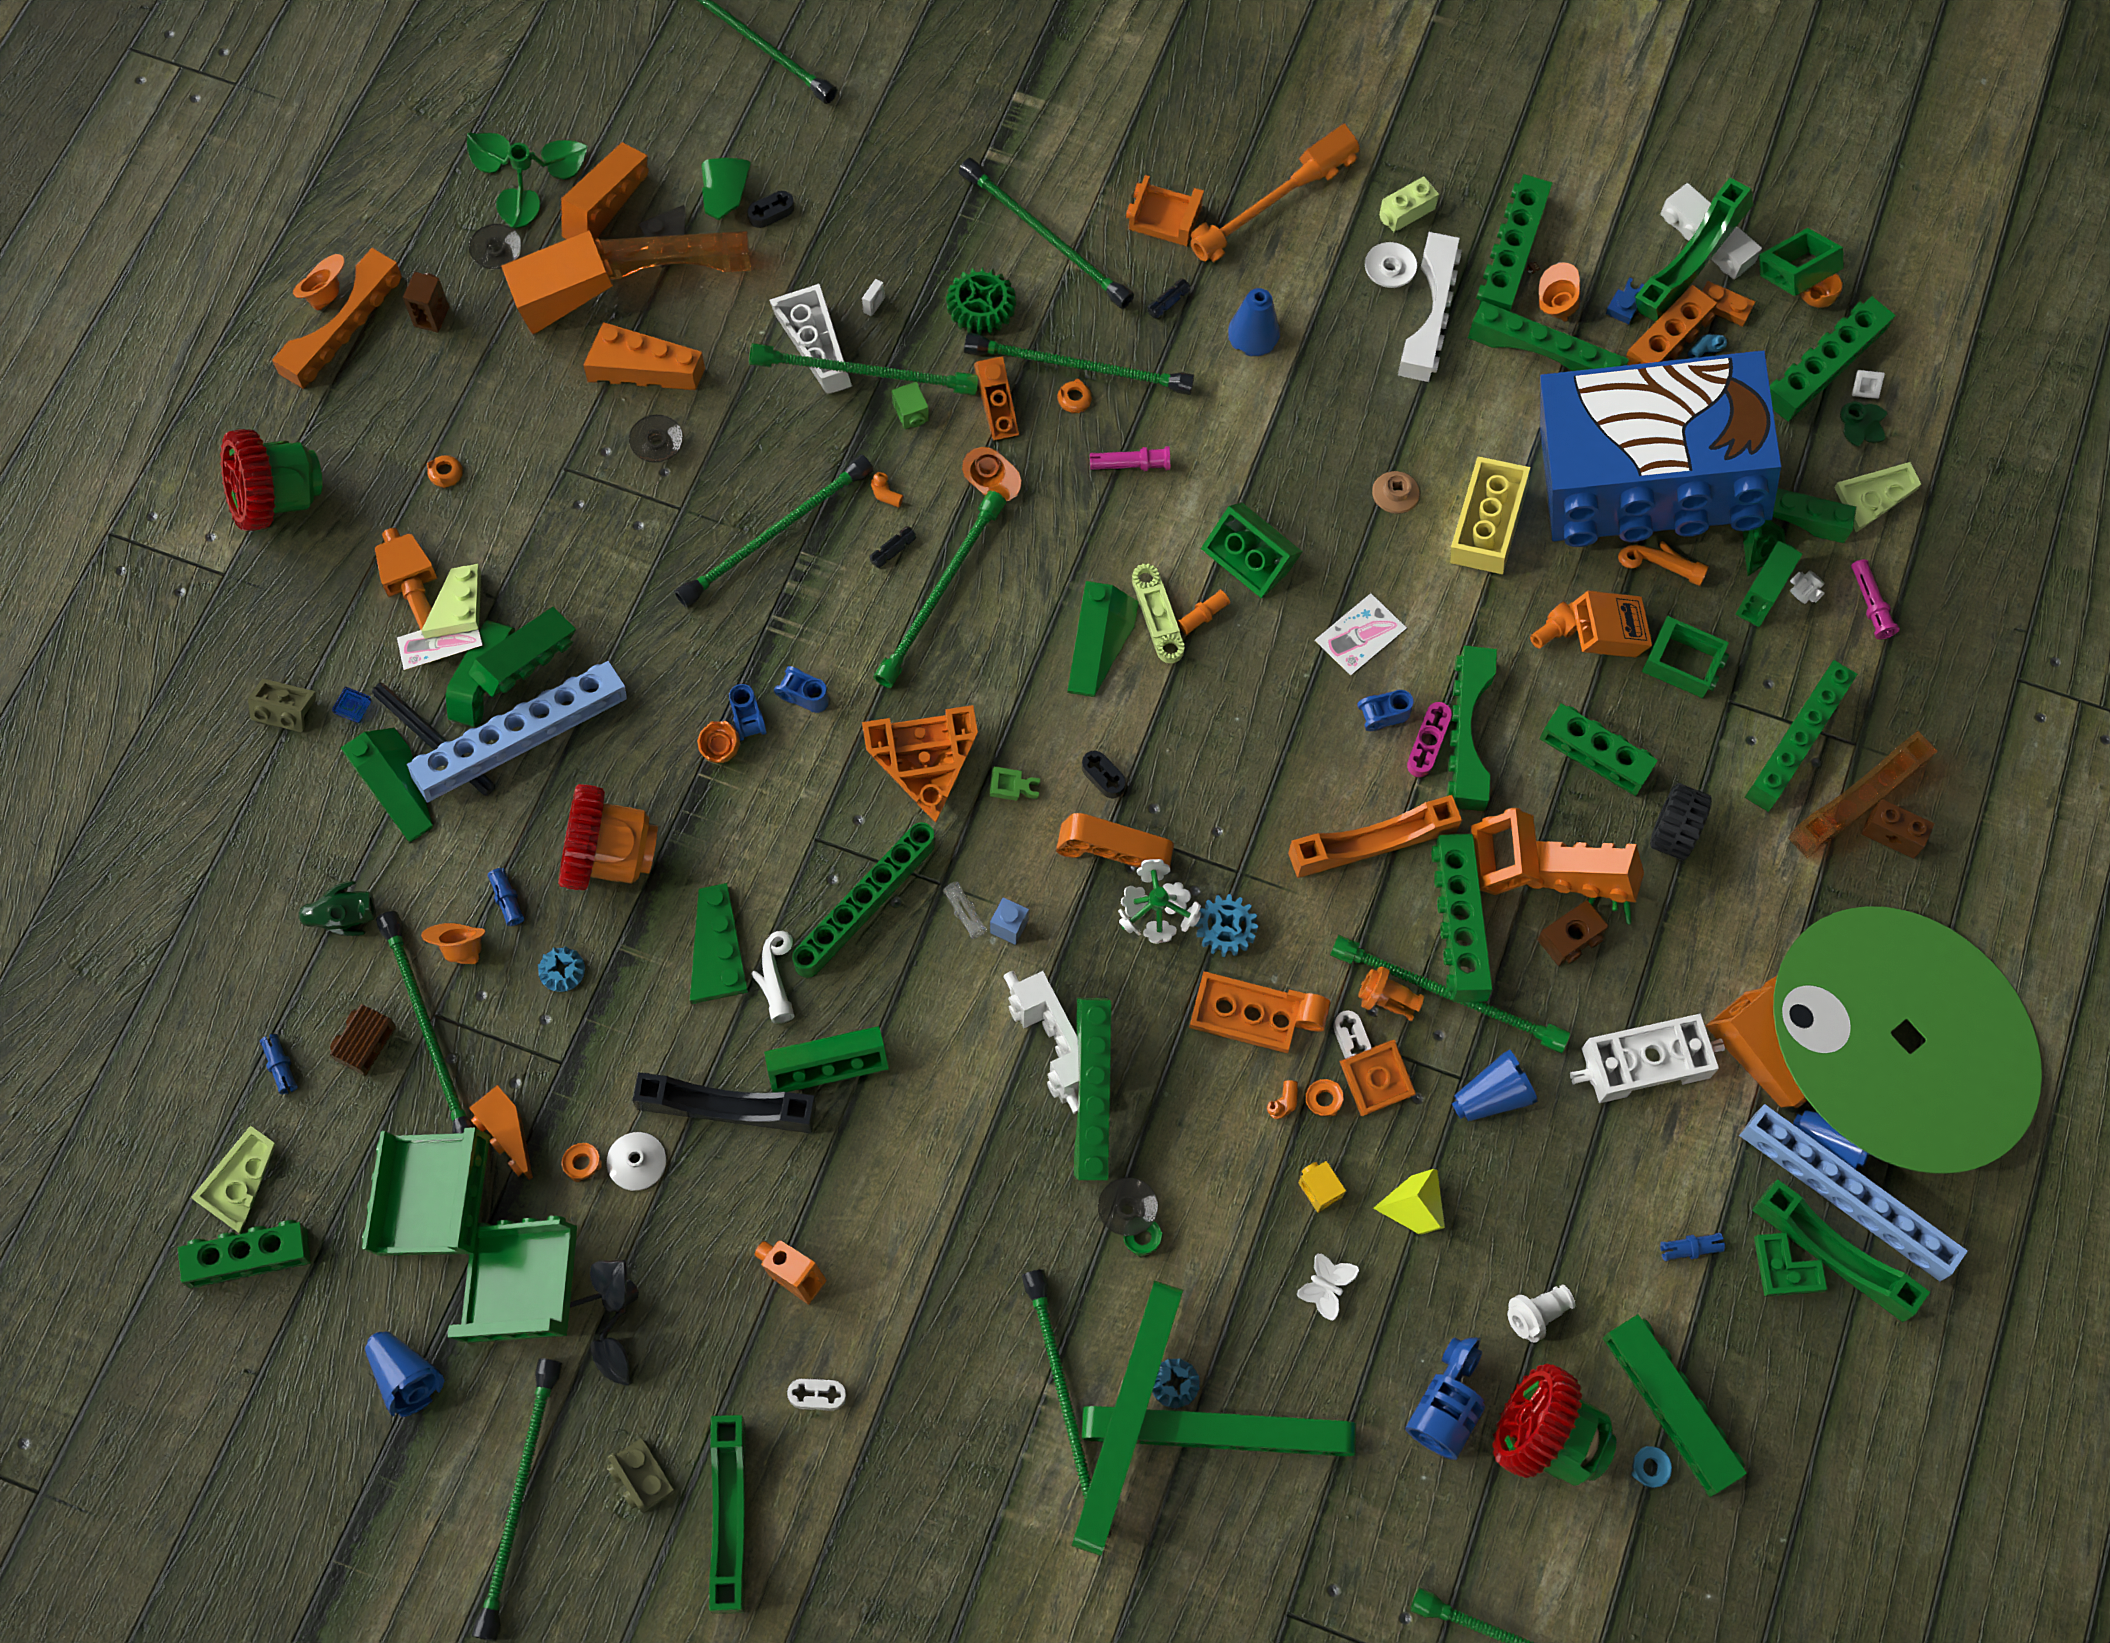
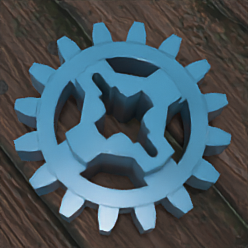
M1228 894L1226 900L1223 901L1217 895L1214 904L1207 900L1205 903L1206 909L1200 908L1201 916L1199 922L1195 925L1200 929L1197 930L1196 936L1204 937L1202 946L1206 947L1210 944L1212 946V954L1218 949L1221 950L1222 957L1226 956L1227 951H1231L1234 956H1237L1239 947L1246 951L1248 949L1247 942H1254L1255 935L1253 933H1256L1258 930V925L1254 924L1257 915L1249 914L1251 905L1248 904L1243 907L1241 905V897L1234 902L1232 901L1231 894ZM1209 918L1212 919L1211 922L1214 924L1210 931L1208 928ZM1242 921H1244L1246 927L1244 934L1239 927ZM1222 923H1223L1224 925L1231 924L1232 927L1230 928L1229 926H1225V927L1223 928L1221 925H1222Z

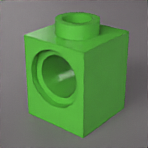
M917 382L892 390L893 406L904 429L919 427L929 421L928 405Z

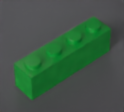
M551 607L477 657L469 675L491 697H494L501 691L506 693L515 685L519 678L523 680L528 678L534 672L535 667L540 664L545 666L558 651L561 653L565 652L573 643L571 639L576 628L557 609Z
M879 1026L764 1051L772 1093L790 1092L889 1069Z

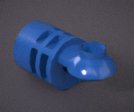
M1454 1337L1451 1340L1442 1358V1362L1448 1364V1367L1443 1375L1436 1374L1405 1427L1406 1432L1421 1445L1452 1460L1458 1458L1485 1410L1484 1399L1472 1389L1460 1383L1464 1375L1467 1377L1472 1375L1481 1359L1482 1351L1478 1349L1481 1339L1478 1337L1466 1338L1462 1341Z

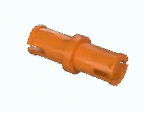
M1219 590L1205 602L1197 603L1195 609L1182 619H1179L1177 624L1181 631L1188 635L1202 623L1210 622L1214 614L1230 604V600L1222 590Z

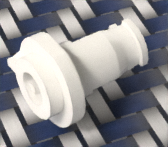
M1563 1284L1560 1288L1555 1286L1552 1291L1541 1294L1536 1298L1529 1299L1524 1295H1517L1509 1301L1508 1320L1518 1336L1535 1343L1545 1337L1546 1325L1561 1316L1566 1310L1575 1308V1300L1570 1290Z

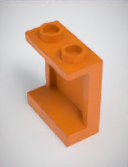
M1145 175L1142 184L1137 183L1134 192L1136 200L1134 204L1130 203L1127 209L1126 218L1129 219V230L1187 246L1191 237L1190 234L1193 232L1202 208L1204 191L1194 188L1191 196L1151 185L1150 176Z

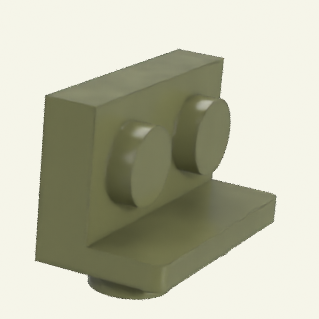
M262 678L248 697L250 719L302 732L305 728L304 716L316 700L315 691Z
M642 1438L618 1454L614 1455L612 1453L607 1456L611 1462L607 1469L616 1483L622 1480L627 1489L623 1495L632 1510L638 1507L644 1513L675 1492Z

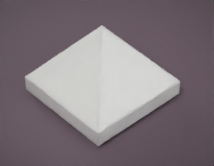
M1858 370L1852 396L1879 399L1885 374L1882 372Z

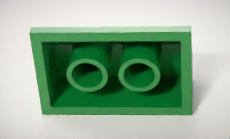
M1242 502L1228 506L1201 547V550L1260 598H1264L1289 573L1303 552Z

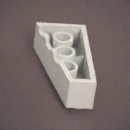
M819 284L769 300L775 316L802 357L809 356V358L815 357L829 359V361L838 360L839 362H844L827 304ZM819 367L810 368L826 394L852 387L849 374L846 371L839 372V370L819 369Z

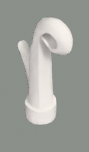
M786 931L772 933L764 943L762 951L764 977L756 971H753L751 974L762 988L770 1006L771 1021L776 1024L785 1023L794 1018L792 1004L788 1002L774 956L783 955L792 947L793 939ZM784 940L782 946L775 947L777 942Z

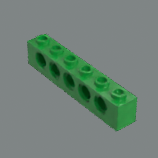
M1523 174L1520 184L1515 182L1510 196L1515 199L1514 203L1508 202L1503 217L1508 219L1507 223H1501L1497 238L1501 239L1500 244L1494 243L1490 258L1494 259L1493 265L1487 264L1483 279L1487 280L1486 286L1480 284L1476 300L1480 301L1479 307L1481 302L1484 301L1510 312L1553 182Z
M1873 296L1865 303L1860 301L1852 309L1851 316L1848 319L1843 317L1835 325V331L1831 334L1829 332L1825 333L1818 341V346L1815 349L1809 348L1801 357L1802 361L1798 365L1793 363L1784 373L1785 377L1781 381L1777 378L1769 386L1773 410L1787 422H1790L1889 329L1896 316Z
M1835 660L1832 661L1744 798L1767 812L1771 810L1858 675L1857 673Z
M1473 834L1439 835L1436 846L1431 848V858L1433 863H1437L1438 870L1434 873L1435 888H1440V896L1437 898V909L1439 914L1443 913L1440 935L1441 939H1446L1447 948L1443 950V961L1445 966H1449L1450 973L1446 977L1447 991L1452 992L1453 1002L1488 1001L1492 991ZM1448 864H1455L1459 868L1454 869L1450 867ZM1452 889L1460 890L1463 894H1456ZM1454 915H1462L1466 920H1459ZM1457 941H1465L1469 946H1462ZM1460 967H1468L1472 972H1464Z

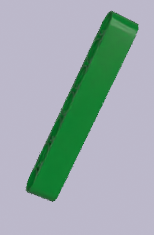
M923 822L914 824L799 944L792 956L798 975L804 978L815 976L932 853L935 847L934 830L929 824ZM918 836H926L929 838V840L924 843H918L917 841H915V839ZM899 856H907L910 858V860L906 863H899L896 861V859ZM880 876H888L891 878V880L887 883H880L877 881V879ZM861 896H869L872 898V900L866 904L858 902V899ZM843 916H850L852 918V921L848 924L838 922ZM829 936L833 938L830 944L823 945L819 943L822 937ZM804 957L814 959L810 965L805 966L799 963Z

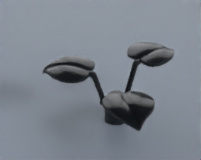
M601 1260L595 1262L590 1268L591 1282L598 1293L570 1302V1308L602 1298V1304L605 1309L610 1312H616L601 1332L600 1340H594L591 1343V1353L596 1367L606 1378L617 1384L630 1385L632 1382L630 1380V1364L627 1353L616 1339L607 1338V1335L620 1316L626 1313L624 1307L636 1301L639 1293L636 1285L630 1279H627L626 1260Z

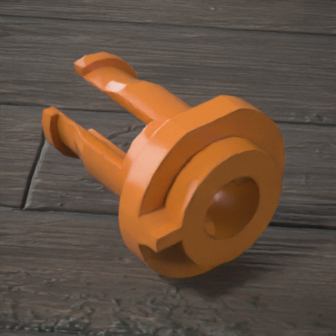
M1379 967L1377 971L1371 969L1365 980L1361 983L1362 986L1358 995L1359 998L1363 999L1361 1006L1370 1010L1377 1004L1395 1014L1408 1017L1409 1021H1413L1414 1011L1419 1012L1424 1001V995H1417L1408 987L1389 979L1390 970L1385 967Z

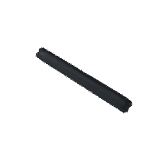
M378 683L372 689L373 695L433 750L447 741L384 683ZM485 774L468 781L484 796H488L495 789L494 783Z

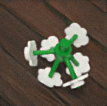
M1149 859L1141 863V867L1137 869V874L1141 876L1143 882L1152 881L1154 889L1147 896L1144 895L1145 890L1142 887H1126L1124 890L1125 897L1121 899V904L1125 907V913L1122 909L1118 910L1122 916L1119 922L1123 930H1126L1129 934L1134 931L1140 936V930L1134 923L1150 909L1156 911V921L1147 923L1143 935L1149 937L1151 943L1169 942L1172 936L1176 934V927L1169 925L1167 921H1162V910L1165 909L1168 914H1175L1177 912L1183 915L1184 920L1181 923L1182 931L1186 932L1190 926L1194 927L1199 922L1201 905L1198 902H1194L1192 907L1186 911V902L1191 898L1190 891L1183 889V884L1180 882H1176L1174 885L1166 883L1163 887H1159L1158 881L1162 880L1164 875L1170 872V866L1164 864L1162 859Z

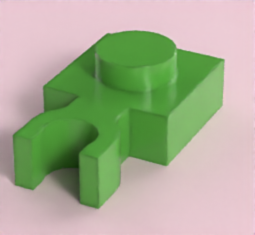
M994 767L992 770L990 797L1017 801L1019 793H1022L1027 798L1037 799L1039 792L1031 791L1029 785L1038 786L1040 778L1031 777L1025 780L1021 779L1022 771Z

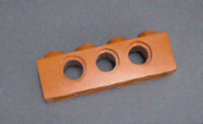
M1692 285L1628 350L1626 358L1629 361L1627 365L1669 361L1670 359L1675 360L1684 349L1683 345L1686 342L1692 343L1698 336L1699 329L1702 326L1706 328L1715 317L1713 311L1717 302Z

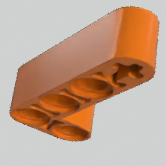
M1074 813L1061 824L1056 852L1071 858L1080 857L1083 853L1088 852L1138 868L1141 867V863L1145 860L1162 859L1164 864L1170 866L1174 843L1169 839L1091 815Z

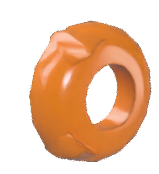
M1077 378L1075 381L1065 383L1060 388L1057 399L1064 410L1071 413H1080L1090 406L1092 394L1089 387ZM1071 390H1078L1083 396L1080 400L1074 401L1068 397V393Z
M442 455L427 463L428 477L433 484L439 487L446 488L455 485L463 475L461 463L455 457ZM448 464L452 466V470L448 474H440L437 472L438 467Z
M1321 1079L1312 1083L1306 1092V1103L1309 1109L1319 1116H1336L1344 1101L1340 1085L1328 1079ZM1328 1092L1332 1094L1333 1102L1329 1106H1320L1317 1103V1097L1320 1093Z
M578 1143L571 1146L562 1157L561 1165L563 1171L575 1182L591 1177L602 1167L598 1150L588 1143ZM588 1157L590 1163L585 1169H575L574 1164L578 1158Z

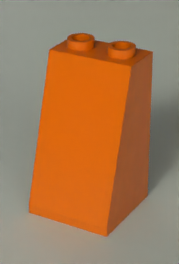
M590 230L501 266L516 307L532 334L541 331L613 286L609 277L613 275L611 266L607 259L603 261L601 257L602 254H605L604 248L599 238L594 240Z
M1773 986L1746 991L1705 1026L1717 1040H1723L1722 1044H1724L1728 1052L1780 1107L1793 1106L1797 1108L1803 1105L1807 1099L1790 1073L1779 1046L1773 1013L1775 989Z

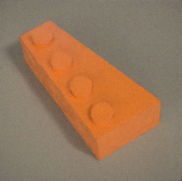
M621 142L561 198L562 237L569 239L590 230L594 240H596L639 184L647 177L649 171L647 167L648 155Z
M603 322L583 364L588 382L597 383L598 380L610 381V384L620 385L621 382L636 383L637 386L646 387L648 384L661 385L662 388L696 390L705 371L701 351Z
M1536 841L1540 880L1527 884L1528 886L1536 889L1542 887L1551 888L1561 893H1580L1590 898H1610L1620 903L1626 901L1636 902L1644 876L1637 844H1626L1625 849L1615 848L1614 843H1603L1601 848H1592L1583 842H1576L1573 847H1567L1563 842Z

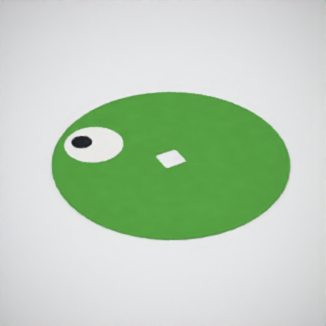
M1865 906L1839 911L1820 919L1808 927L1787 951L1781 963L1774 990L1773 1013L1779 1046L1786 1065L1805 1098L1818 1114L1844 1138L1882 1161L1901 1168L1934 1174L1958 1173L1985 1166L2012 1149L2022 1138L2034 1117L2041 1091L2042 1071L2037 1038L2027 1011L2009 981L1995 964L1967 939L1950 928L1913 912L1889 907ZM1906 1019L1926 1040L1912 1054H1909L1891 1035V1031Z

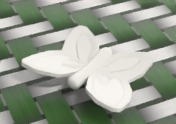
M1317 1254L1314 1262V1269L1317 1275H1312L1311 1280L1313 1282L1301 1287L1297 1295L1306 1302L1316 1303L1317 1310L1322 1316L1333 1321L1339 1313V1300L1334 1293L1337 1295L1343 1293V1289L1337 1286H1346L1355 1280L1359 1273V1268L1348 1263H1340L1334 1266L1329 1258L1323 1254Z

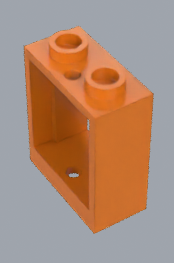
M1510 808L1501 815L1485 817L1482 819V822L1471 825L1479 888L1481 891L1497 895L1540 880L1533 815L1525 813L1519 808ZM1512 828L1515 865L1496 871L1493 834Z

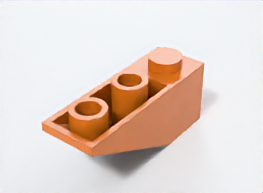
M1003 356L977 361L974 364L975 372L978 376L979 391L993 440L1018 436L1019 431Z
M497 1085L469 1108L474 1114L471 1121L480 1131L484 1132L487 1130L493 1137L489 1142L500 1155L504 1151L511 1158L507 1164L519 1177L523 1173L530 1180L533 1176L521 1114Z

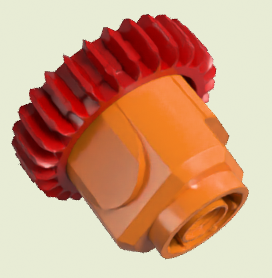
M587 784L577 785L573 794L564 840L558 884L567 889L583 891L588 888L590 877L632 884L638 880L640 873H650L658 826L649 824V816L645 810L604 803L605 791L603 788Z

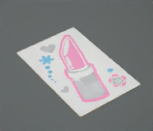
M1370 593L1316 638L1315 641L1346 672L1352 675L1407 627Z
M479 629L424 639L422 630L397 637L404 670L482 646Z

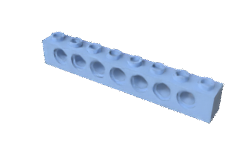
M609 661L603 664H596L582 675L571 677L562 685L552 690L543 691L537 698L518 704L508 713L494 716L488 723L478 728L467 730L463 736L453 741L442 743L434 751L415 757L412 762L407 764L410 775L428 803L626 700L625 685ZM592 688L597 689L595 692L592 693L586 692L587 690ZM566 701L573 702L570 705H562ZM540 714L548 715L545 718H537ZM515 727H523L519 731H512ZM490 740H498L494 744H486ZM465 753H473L469 757H461ZM439 766H447L444 770H436Z
M1764 1104L1754 1114L1739 1135L1939 1282L1953 1274L1967 1253V1250L1767 1105Z

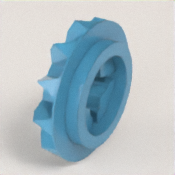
M566 946L563 948L553 947L550 952L543 954V958L540 964H538L539 978L543 985L552 991L564 992L571 990L581 982L584 976V961L576 950L574 951ZM557 960H560L563 965L569 964L565 968L564 974L566 978H563L558 971L553 972L557 968Z
M1168 1358L1160 1365L1152 1391L1153 1395L1161 1404L1170 1408H1181L1191 1403L1199 1391V1375L1192 1364L1181 1358ZM1171 1371L1176 1374L1177 1379H1187L1184 1383L1180 1384V1395H1178L1173 1386L1168 1387L1167 1385L1163 1387V1385H1166L1171 1380Z

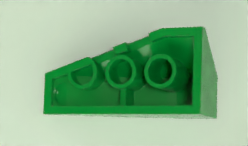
M1090 581L1085 582L1067 693L1095 697L1108 675L1110 667L1120 654L1125 641L1135 627L1139 602L1114 585Z
M394 727L363 732L341 747L349 763L409 843L433 828L426 800L413 781L407 766L413 760L411 749Z

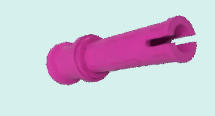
M1165 446L1164 449L1152 450L1143 447L1140 451L1090 453V470L1141 468L1143 471H1148L1149 468H1165L1170 470V447Z
M1861 559L1851 565V569L1855 574L1867 604L1866 616L1872 620L1876 630L1874 632L1875 638L1886 639L1895 635L1899 631V626L1893 622L1890 614V605L1883 601L1868 560Z

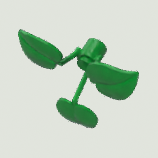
M467 133L468 154L473 165L478 170L485 173H495L500 169L501 164L507 165L509 161L512 167L517 170L518 190L514 188L505 189L498 195L496 200L499 216L510 228L514 229L530 224L540 210V200L537 193L532 190L523 191L522 172L529 169L532 160L542 167L548 166L551 176L558 179H569L580 171L587 153V145L570 140H557L546 144L541 149V157L544 160L542 161L535 156L534 152H530L524 143H514L510 146L509 141L500 134Z

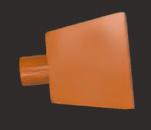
M396 528L387 529L382 533L385 543L377 545L375 553L381 583L388 597L401 593L400 585L406 580L419 578L424 584L437 579L431 562L412 534L400 536Z
M763 1241L755 1251V1256L762 1261L761 1265L767 1274L808 1305L827 1281L814 1261L783 1241H778L775 1246Z

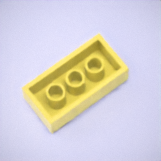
M1477 457L1451 545L1450 563L1498 574L1504 573L1529 485L1530 467Z

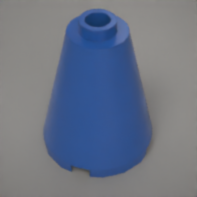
M1262 288L1253 289L1247 294L1228 327V338L1232 346L1236 350L1244 351L1245 355L1262 356L1271 352L1280 338V327L1272 295Z
M1511 1050L1500 1055L1454 1095L1456 1101L1452 1105L1460 1119L1465 1117L1469 1122L1538 1102L1529 1079L1519 1067L1520 1063Z
M1805 1111L1803 1116L1797 1114L1793 1123L1794 1126L1855 1170H1857L1858 1165L1865 1167L1869 1153L1844 1138L1818 1112Z
M377 1332L368 1339L365 1352L385 1406L391 1416L395 1417V1413H399L401 1417L412 1415L432 1401L430 1395L435 1389L438 1393L441 1391L444 1383L441 1372L391 1332Z

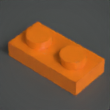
M1707 281L1702 291L1717 302L1713 311L1715 315L1743 327L1755 301L1710 281Z

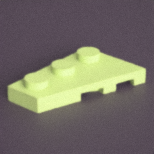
M1911 462L1838 482L1835 490L1841 503L1857 507L1853 526L1857 533L1918 490L1921 482Z
M478 564L451 568L421 631L424 639L479 629L481 570Z
M250 1125L191 1198L241 1234L276 1144Z

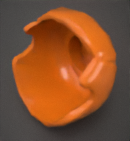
M1834 274L1799 295L1803 301L1812 307L1826 308L1838 299L1842 291L1843 282L1839 275Z
M727 721L710 722L707 727L701 730L698 737L699 752L710 762H728L737 755L740 747V737L737 730Z

